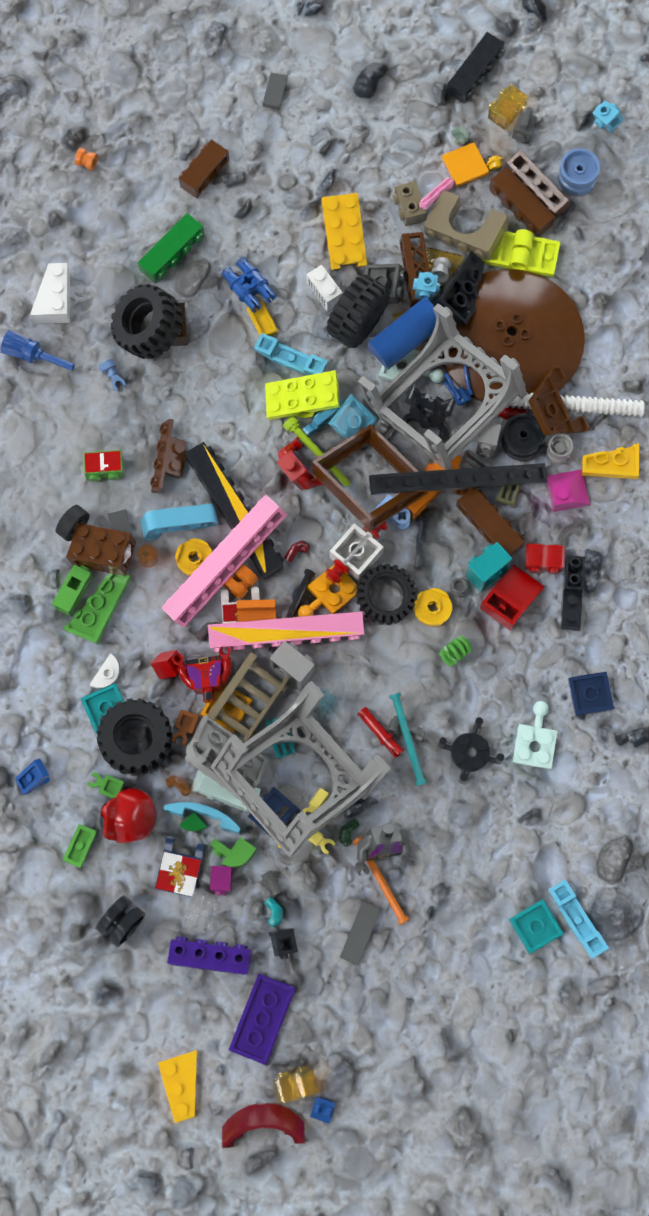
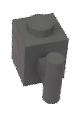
M527 107L525 112H520L513 129L512 138L520 143L529 144L536 127L538 117L532 115L534 110L531 107Z

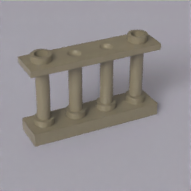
M252 652L249 653L207 715L212 720L215 718L217 720L221 719L244 735L242 739L244 743L256 735L257 732L254 730L278 694H283L289 686L287 684L289 680L287 676L281 682L256 665L257 662L254 660L257 656ZM247 671H253L277 689L269 697L247 682L243 676ZM242 687L266 703L261 713H258L235 697L236 694L233 693L235 688ZM226 702L233 704L255 719L250 729L224 713L225 710L222 707Z

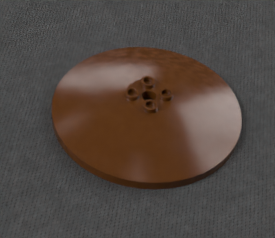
M501 269L483 273L478 285V297L474 304L476 306L475 312L465 326L456 324V329L463 338H469L476 348H482L489 358H495L500 366V359L504 355L510 359H516L520 364V371L523 374L522 378L526 384L525 388L528 394H534L551 369L561 364L567 379L556 385L558 392H560L575 375L580 365L585 345L584 326L574 302L558 285L536 273L518 269ZM515 329L517 334L510 336L507 330ZM450 349L449 356L451 358L456 357L458 349ZM462 354L461 358L466 359L467 357H465V355ZM442 364L452 381L459 388L464 387L467 390L463 364ZM467 366L470 386L473 392L471 397L483 403L485 397L484 381L474 369ZM490 374L487 375V378H488V379H492V377L490 376ZM496 382L491 384L490 388L493 390L500 389L503 384Z

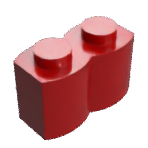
M526 544L525 570L535 574L540 573V571H548L549 574L563 572L565 546Z

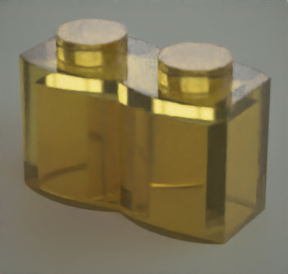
M307 1065L297 1068V1073L289 1075L288 1071L276 1074L277 1078L273 1079L279 1104L319 1093L313 1068L308 1069Z

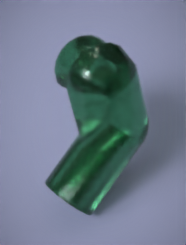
M353 818L340 828L339 841L344 847L352 844L351 832L360 826L356 818Z

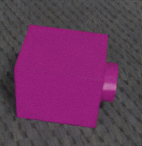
M211 866L210 891L215 892V896H226L227 893H231L232 867Z

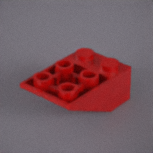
M513 565L481 602L480 609L511 631L544 589V586L516 565Z

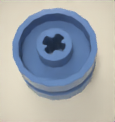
M583 148L567 152L562 158L558 173V183L562 190L573 196H583L590 193L595 187L599 175V159L594 153Z

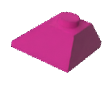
M582 469L547 475L548 482L546 484L553 512L590 506L584 476H581Z

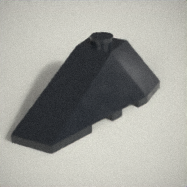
M472 250L432 301L434 306L440 304L442 307H448L453 313L452 317L456 324L464 326L475 312L476 306L474 304L479 293L477 291L478 285L482 279L485 262L474 254Z

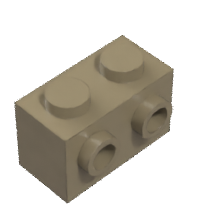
M416 181L396 186L395 194L392 197L394 204L399 207V219L404 221L405 227L426 221L427 211L419 206L422 197Z

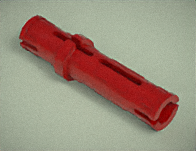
M364 707L357 713V716L362 719L381 741V746H385L394 758H397L404 752V749L394 740L393 734L387 732L367 707Z

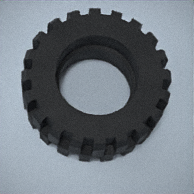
M367 274L356 277L345 289L330 313L326 326L328 334L348 348L358 347L373 331L385 312L384 310L390 300L389 289Z
M151 284L135 286L134 289H129L125 296L122 295L120 302L116 303L114 307L115 312L111 316L113 320L111 322L112 336L118 346L139 358L153 359L155 356L163 355L164 351L167 352L170 346L175 344L177 335H180V326L183 324L180 304L175 300V297L158 286ZM153 311L150 324L140 333L143 320Z
M129 698L126 702L119 701L116 703V706L113 708L109 707L106 710V715H102L101 723L97 727V744L106 763L114 770H118L125 775L126 773L131 774V776H137L140 773L145 775L149 773L148 771L159 768L158 765L164 763L167 759V754L171 751L173 737L170 722L160 707L157 708L153 702H145L141 698H138V700ZM142 720L151 727L153 742L145 752L131 755L119 748L116 741L117 731L127 721Z

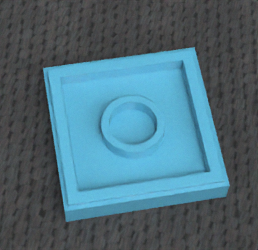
M349 395L328 424L346 439L356 434L361 428H365L370 424L373 426L378 418L354 395Z

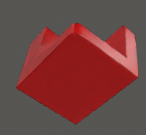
M177 650L160 653L151 662V666L159 679L175 677L179 674L177 670L178 665L172 662L173 655L176 661L182 659Z

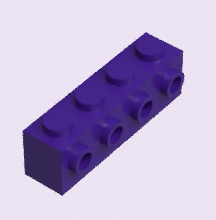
M176 936V940L171 939L167 964L248 976L252 951L247 949L248 946L236 944L234 948L227 947L228 943L216 942V945L208 944V940L196 939V942H189L186 937Z

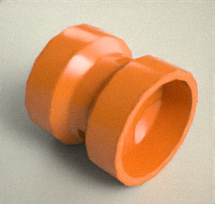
M79 148L74 163L80 167L84 165L86 169L93 171L98 162V154L94 152L89 153L86 149Z

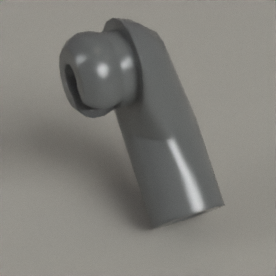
M208 622L204 624L195 637L202 642L208 635V625L220 623Z

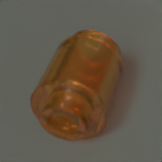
M149 544L139 548L137 555L141 565L146 568L155 566L158 562L156 549Z

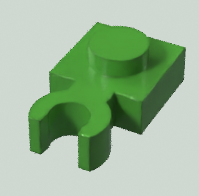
M92 772L91 775L97 778V782L94 784L87 783L91 788L99 787L98 793L111 799L115 798L122 791L125 784L124 781L107 774L104 779H101L100 775Z

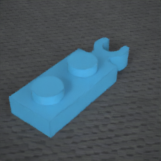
M340 398V407L345 402L342 398ZM339 408L318 412L314 416L313 422L303 428L304 433L310 438L316 431H320L330 422Z

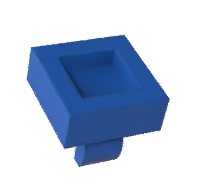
M316 1097L310 1117L330 1123L336 1103Z

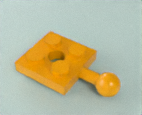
M324 572L308 585L307 588L317 599L309 606H301L298 610L299 617L313 616V611L320 605H323L330 614L337 613L356 597L357 584L344 573L340 577L342 581L333 584L326 578L327 574ZM331 585H337L340 588V591L338 593H332L330 592L329 587Z

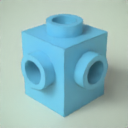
M606 100L598 105L593 112L596 119L594 121L595 124L601 129L604 127L610 133L624 121L619 108L614 103L610 104Z
M420 272L418 279L414 278V298L422 300L426 297L432 302L434 295L439 293L440 283L437 282L438 275H434L431 272Z

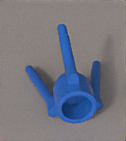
M463 365L467 390L464 387L457 389L448 373H445L446 379L444 378L442 381L456 400L458 406L471 401L470 396L473 395L466 365Z

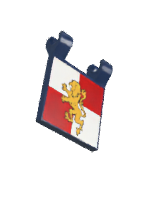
M168 836L165 840L155 889L194 898L206 846L198 843L195 857L172 852L175 838Z

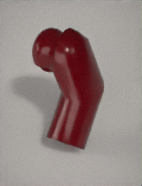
M304 540L292 544L284 559L292 563L297 553L300 551L307 553L310 545Z

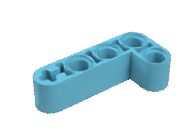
M203 504L148 511L143 515L140 524L144 540L151 541L161 537L162 533L213 527L219 524L215 504Z

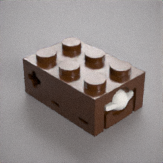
M77 523L66 558L72 566L80 567V565H83L90 570L126 576L136 540L129 532Z

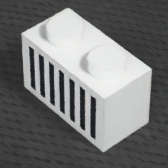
M322 265L307 274L308 286L325 309L329 311L338 302L342 291Z

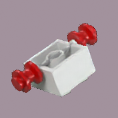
M387 521L372 531H369L365 526L363 527L365 531H363L355 523L330 550V558L335 566L332 569L327 568L325 572L327 574L326 578L331 583H340L342 581L340 577L343 573H349L358 581L383 554L384 547L376 540L380 538L378 533L381 530L386 531L388 529Z

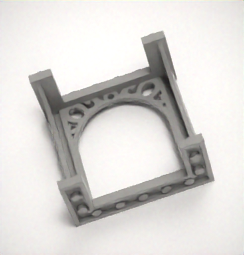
M437 304L433 308L436 324L431 338L420 354L380 393L377 387L364 376L358 382L372 411L444 470H449L453 467L451 461L517 396L523 399L527 395V391L525 388L526 384L522 378L523 374L520 371V364L516 359H510L504 355L500 359V366L498 361L493 357L489 358L482 348H476L469 338H463L456 329V322L453 320L452 311L448 307H442L440 304ZM457 348V356L451 358L449 356L450 349ZM462 354H464L465 357H467V358H466V359H462V358H461V357H462ZM459 363L471 367L482 377L485 384V397L476 414L445 444L430 429L423 434V437L389 409L430 369L442 364ZM490 374V376L492 377V379H488V378H487V375ZM496 382L503 384L500 389L493 390L490 388V385Z
M312 681L306 684L287 712L248 741L242 743L235 734L231 736L211 765L212 770L289 857L294 855L306 840L359 799L365 800L391 770L386 761L377 754L361 771L359 766L333 740L332 736L313 718L311 714L325 695ZM297 728H300L306 735L305 738L298 736ZM280 742L300 743L317 752L328 765L333 783L329 799L309 816L303 811L300 812L288 828L237 771L263 751ZM343 776L349 784L339 782L338 777Z

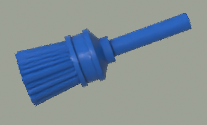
M8 330L3 337L1 343V353L19 357L21 360H26L31 364L35 360L40 361L42 359L71 371L75 367L73 363L45 353L43 349H40V342L33 341L30 338L26 339L11 330Z

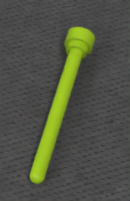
M294 416L290 417L283 424L287 431L294 432L316 456L324 454L299 428V421ZM336 466L329 469L345 487L350 486V480Z

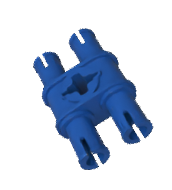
M242 257L243 263L239 259L236 265L244 274L238 277L231 267H226L228 272L224 268L221 275L228 281L229 288L236 293L239 300L245 302L251 311L255 313L256 310L254 308L257 310L261 308V304L254 297L256 294L260 293L267 303H271L269 298L274 301L277 295L270 289L267 279L261 276L259 270L252 267L247 259Z

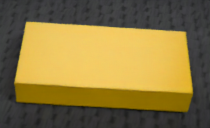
M263 300L259 302L261 304L259 310L254 308L256 310L255 313L249 307H246L259 336L261 333L268 336L278 334V330Z

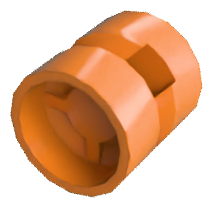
M242 564L223 586L233 596L242 600L248 593L247 588H252L259 579L248 567Z

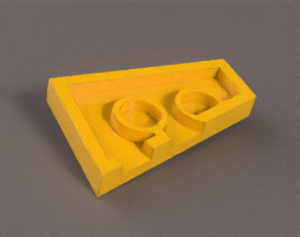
M639 443L627 448L619 447L609 452L601 451L583 455L581 476L638 480Z
M197 1050L158 1062L175 1123L195 1117Z

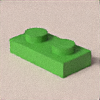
M78 824L63 857V861L82 869L98 832Z

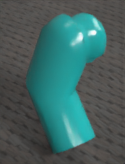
M271 896L264 903L271 910V918L268 919L269 925L277 927L283 920V909Z

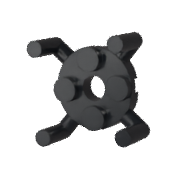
M412 386L405 400L407 404L411 405L410 413L404 415L402 420L407 424L409 421L415 420L424 429L437 427L440 431L438 437L444 442L448 429L443 423L446 417L451 416L456 400L451 398L444 401L438 396L436 398L430 396L429 393L421 394L416 386ZM425 408L432 410L433 412H428L425 410Z
M481 717L476 718L472 733L461 734L455 739L453 744L447 742L445 737L439 739V748L451 751V758L454 764L461 770L460 784H465L468 774L482 769L487 762L501 764L504 760L502 753L497 754V756L491 755L488 741L479 735L483 724ZM473 748L476 751V755L469 758L465 755V750Z

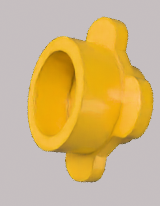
M499 155L490 157L486 166H489L490 170L504 166V157L499 158Z

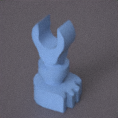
M109 359L98 366L101 373H108L107 376L112 379L113 389L118 392L117 383L120 382L124 388L126 387L125 381L118 376V371L115 369L117 365L113 359Z

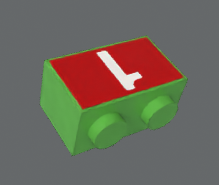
M122 451L84 452V474L86 479L97 482L101 479L118 480L123 478L124 462Z

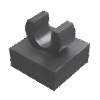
M381 419L378 420L374 427L388 441L396 430L389 423Z

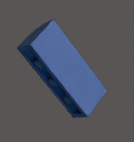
M426 297L369 341L368 349L387 370L432 335L436 324V316L433 310L435 306Z

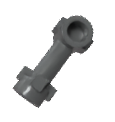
M394 716L388 725V731L394 735H399L402 730L398 717ZM409 727L413 737L412 740L414 742H422L425 735L423 728L413 729Z

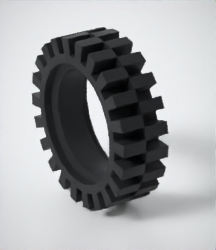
M387 563L384 566L379 564L377 567H372L360 579L356 588V597H358L356 602L357 605L360 604L359 610L361 612L364 611V616L366 618L370 617L371 622L375 623L377 621L379 625L387 623V625L396 624L403 620L414 608V602L417 600V596H415L417 588H414V580H410L411 575L404 573L405 569L401 568L400 570L397 565L392 567ZM389 578L399 584L403 592V601L399 608L392 611H383L373 604L369 591L370 586L375 580Z

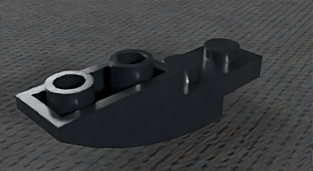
M566 555L560 615L561 629L580 631L585 569V557Z

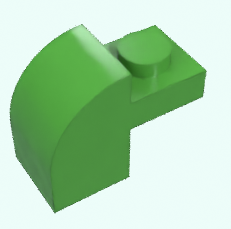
M241 837L231 850L216 839L210 844L211 848H213V854L219 858L225 857L222 865L232 867V869H239L247 865L257 852L254 846Z

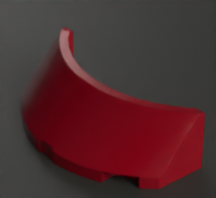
M277 1104L249 1105L234 1113L222 1126V1148L234 1147L235 1141L243 1137V1133L260 1128L284 1131V1134L293 1138L294 1144H305L304 1121L290 1109Z

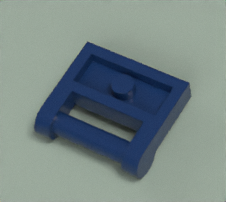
M275 787L263 798V801L276 815L284 806L289 808L280 819L285 825L294 815L301 811ZM250 813L248 815V818L251 819L257 826H259L268 836H270V834Z

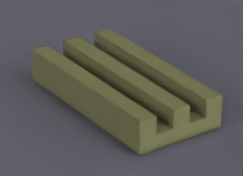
M513 485L508 487L505 499L501 498L505 486H501L496 503H503L505 506L510 505V507L514 508L521 485L516 486L512 501L508 499Z

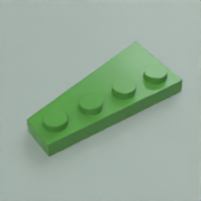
M109 573L98 586V590L94 595L86 600L87 603L80 611L78 610L75 613L72 621L66 624L63 630L98 645L132 577L128 574L121 576Z

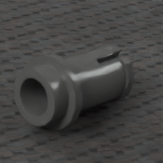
M270 870L261 875V881L266 884L271 896L274 897L282 892L283 889L275 878V873Z

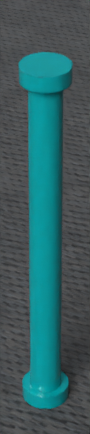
M399 692L389 695V697L393 700L417 782L415 784L418 786L427 783V780L423 777L400 700L401 693Z

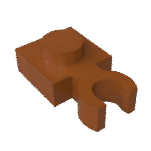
M180 710L174 729L179 731L173 735V743H176L177 738L182 737V746H186L188 742L187 733L193 735L199 715Z

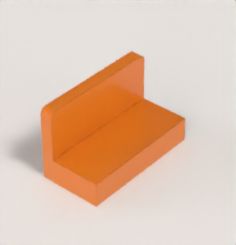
M275 599L237 600L238 622L276 619Z

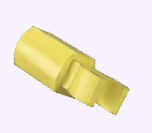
M319 788L309 802L310 806L302 811L305 814L307 812L313 813L329 799L330 794Z
M318 831L308 840L315 846L319 845L322 852L328 855L329 851L325 849V845L331 844L335 846L336 844L332 839H325V835Z

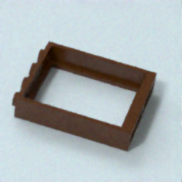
M370 424L365 428H361L353 436L344 439L339 445L331 447L325 454L317 456L312 461V473L369 531H372L428 494V491L400 493L371 513H368L327 472L368 444L398 473L419 472Z

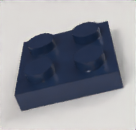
M607 671L568 678L575 717L614 710Z

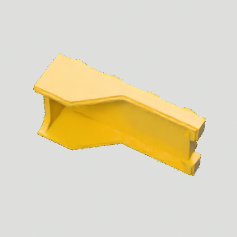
M358 193L322 197L321 206L331 271L340 270V266L350 264L365 267L367 259Z

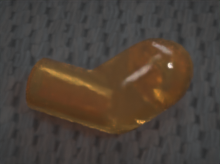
M170 775V778L165 780L168 788L176 786L183 796L190 794V788L176 775Z

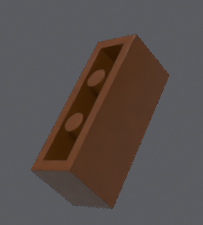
M211 139L208 144L202 147L200 154L191 160L189 167L180 173V188L198 198L230 160L229 151Z

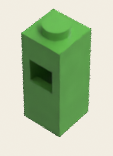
M74 565L52 603L54 609L72 617L93 579L89 568L80 565V567Z

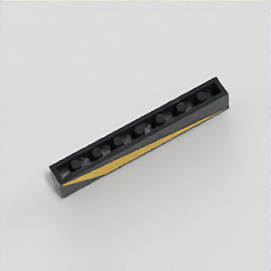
M202 442L185 452L186 460L232 530L252 509L250 506L246 507L243 502L245 499L240 491L236 492L233 487L235 485L234 481L223 472L225 468L220 460L216 461L214 458L215 453L210 445L207 447ZM269 536L249 556L264 580L283 570V562L285 561L280 552H275L273 548L275 545Z

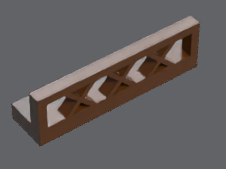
M423 232L401 234L399 242L403 267L407 273L406 285L410 308L421 300L414 298L415 290L413 289L414 278H417V271L421 270L423 273L430 272ZM419 238L420 245L416 248L410 243V239ZM416 253L423 257V261L420 264L413 260V256Z

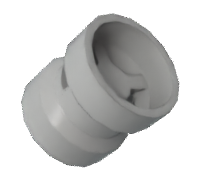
M439 257L435 260L431 273L438 275V283H445L448 281L452 262L447 258Z

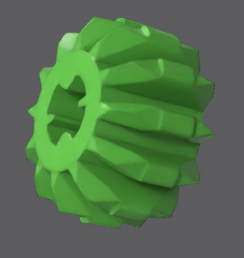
M462 635L441 649L439 655L443 662L450 667L471 653L473 647L470 641Z

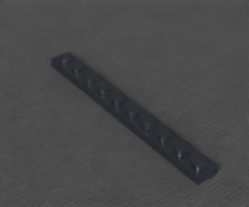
M545 463L374 474L369 476L371 495L548 482Z

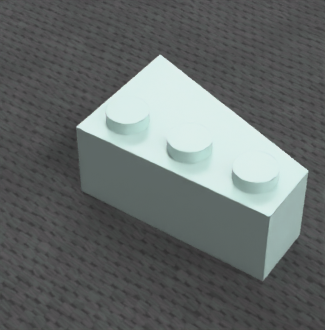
M200 770L197 771L190 790L191 793L196 794L198 792L207 796L208 799H215L223 802L225 805L249 812L233 793L221 787ZM255 787L254 790L259 795L261 789Z

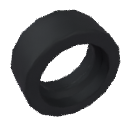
M77 504L72 506L60 518L55 532L64 540L71 541L77 523L87 524L90 514Z

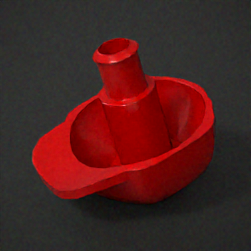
M131 788L119 792L115 798L105 803L101 808V816L104 818L103 836L105 839L124 844L138 842L149 837L157 819V811L150 796L140 789Z

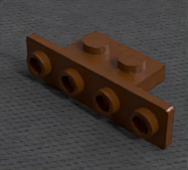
M168 419L160 426L159 432L161 436L156 447L158 453L153 464L155 471L150 482L152 493L162 490L165 475L179 479L183 474L188 442L171 437L173 419Z

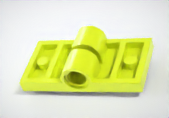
M524 229L517 230L516 233L506 231L491 259L482 260L486 265L525 270L538 275L553 277L560 241L534 237L531 231Z
M336 370L265 383L266 412L269 420L290 416L310 418L314 416V412L340 408L338 373Z

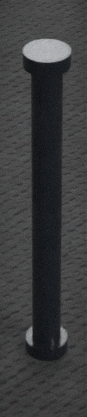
M305 569V576L285 618H293L311 579L315 577L316 573L312 570ZM280 646L269 647L268 652L274 654Z

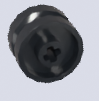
M526 413L517 414L506 422L501 443L504 452L510 458L518 461H528L540 452L545 435L536 417Z
M125 895L114 902L95 928L103 936L110 934L109 941L117 948L136 931L146 915L139 907L131 909L132 901Z

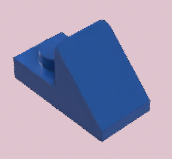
M39 758L27 766L15 780L23 795H26L48 783L50 778L46 767Z

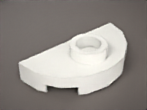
M111 653L90 683V687L95 689L105 688L117 681L120 674L119 664Z

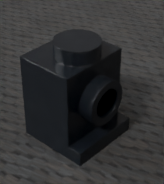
M293 928L268 932L271 937L274 956H280V959H287L292 957V953L298 952ZM281 940L284 942L283 948L281 947Z

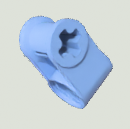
M387 495L375 509L394 497ZM405 508L387 521L397 529L404 530L410 525L411 515L409 510Z

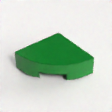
M194 812L179 824L182 829L190 832L202 831L207 828Z

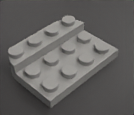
M205 715L201 719L191 742L186 747L187 755L185 760L189 764L194 765L204 775L213 779L221 787L233 793L211 768L218 754L233 734ZM259 754L237 770L253 789L259 784L268 759Z

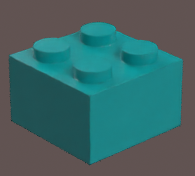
M498 542L494 545L489 544L483 549L482 555L479 557L474 556L468 562L466 577L480 593L510 568L512 557Z

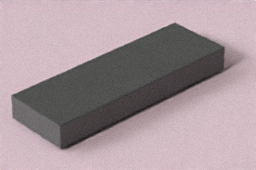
M362 901L340 955L341 959L359 965L380 913V908Z

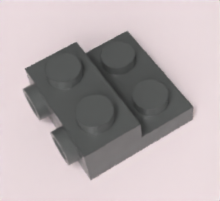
M400 263L366 265L364 274L371 276L389 289L390 300L388 304L400 303V298L404 297L402 284L403 281L407 280V273Z

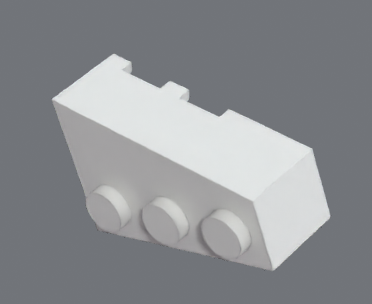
M67 263L48 264L30 313L33 324L70 323V271Z

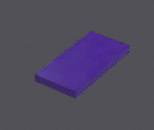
M258 973L228 1050L267 1065L296 988Z

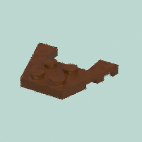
M561 364L551 369L528 401L544 435L584 433L591 430L584 415L571 420L556 385L567 379Z

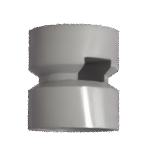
M565 434L554 435L550 439L546 450L547 460L554 465L565 464L573 450L572 439Z

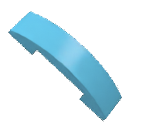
M261 333L254 346V350L264 357L305 375L323 373L328 364V361L313 354L309 356L280 344L278 339Z
M190 802L171 803L164 806V811L184 818L187 810L222 821L220 825L222 830L238 835L241 833L240 828L231 818L212 807Z
M566 879L548 889L563 918L590 958L593 959L608 950L609 947L587 917Z

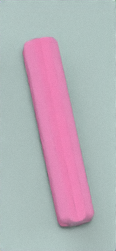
M449 177L446 178L420 200L419 206L423 210L428 209L438 200L443 190L449 191L453 187L454 180H451Z

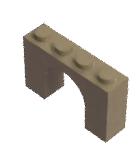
M443 190L423 225L426 236L431 239L441 240L445 245L458 247L459 250L465 253L472 250L479 258L490 260L510 225L508 215L491 209L479 230L470 234L458 233L451 227V224L461 207L460 196Z

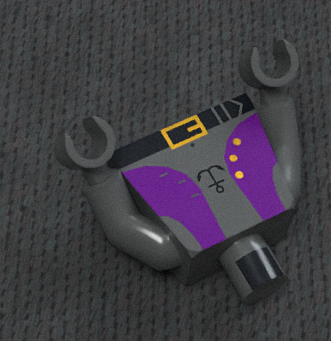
M386 823L383 826L370 828L366 835L358 842L357 860L359 862L355 864L354 868L359 876L362 870L366 875L370 872L365 861L397 856L402 853L404 855H402L401 860L405 868H407L406 863L410 860L413 866H415L416 862L412 854H410L411 846L408 835L402 829H399L397 824Z

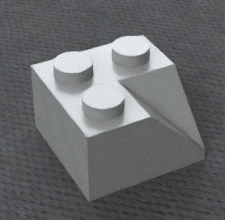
M284 641L270 657L271 668L284 678L287 676L289 678L288 681L301 691L315 674L314 660L307 654L303 656L298 652L299 648L292 642L288 644Z

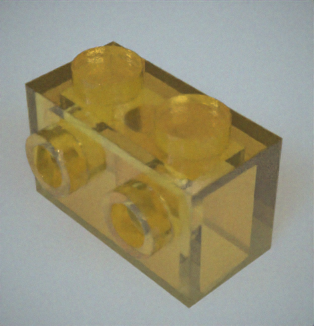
M510 84L507 89L504 88L500 92L496 102L492 101L489 105L488 119L505 130L526 106L528 96Z

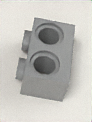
M491 422L480 432L475 454L485 459L494 458L501 424Z

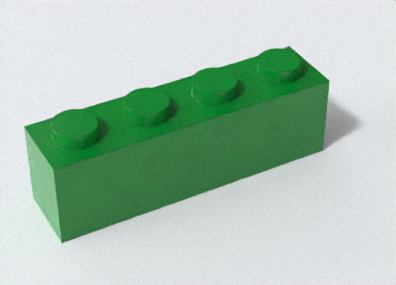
M186 213L137 262L139 271L154 283L162 280L166 276L167 271L171 267H175L179 259L183 255H187L196 242L199 243L203 239V225Z

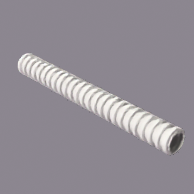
M527 393L523 399L517 396L506 408H509V406L515 408L516 406L518 409L521 407L523 409L527 407L531 409L528 401L533 393ZM560 395L569 412L574 410L576 413L579 411L584 413L586 411L587 413L592 412L596 414L598 412V414H602L603 412L605 415L608 413L613 415L615 413V415L621 414L624 416L627 414V416H630L632 414L635 417L637 415L642 417L645 409L643 400L639 402L634 400L632 402L630 399L628 401L626 399L622 401L620 399L615 400L614 398H611V400L605 398L603 400L601 397L599 399L597 397L592 399L582 396V398L576 396L574 398L572 395L570 397L568 395L564 397Z

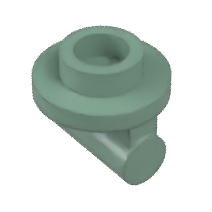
M460 126L451 131V135L456 139L454 141L455 144H464L469 140L468 136L471 135L470 132H466L465 126Z

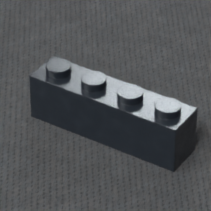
M486 32L448 82L447 93L462 103H465L468 98L471 99L475 94L476 87L483 84L485 75L488 72L491 73L494 69L497 59L500 60L503 57L505 42Z

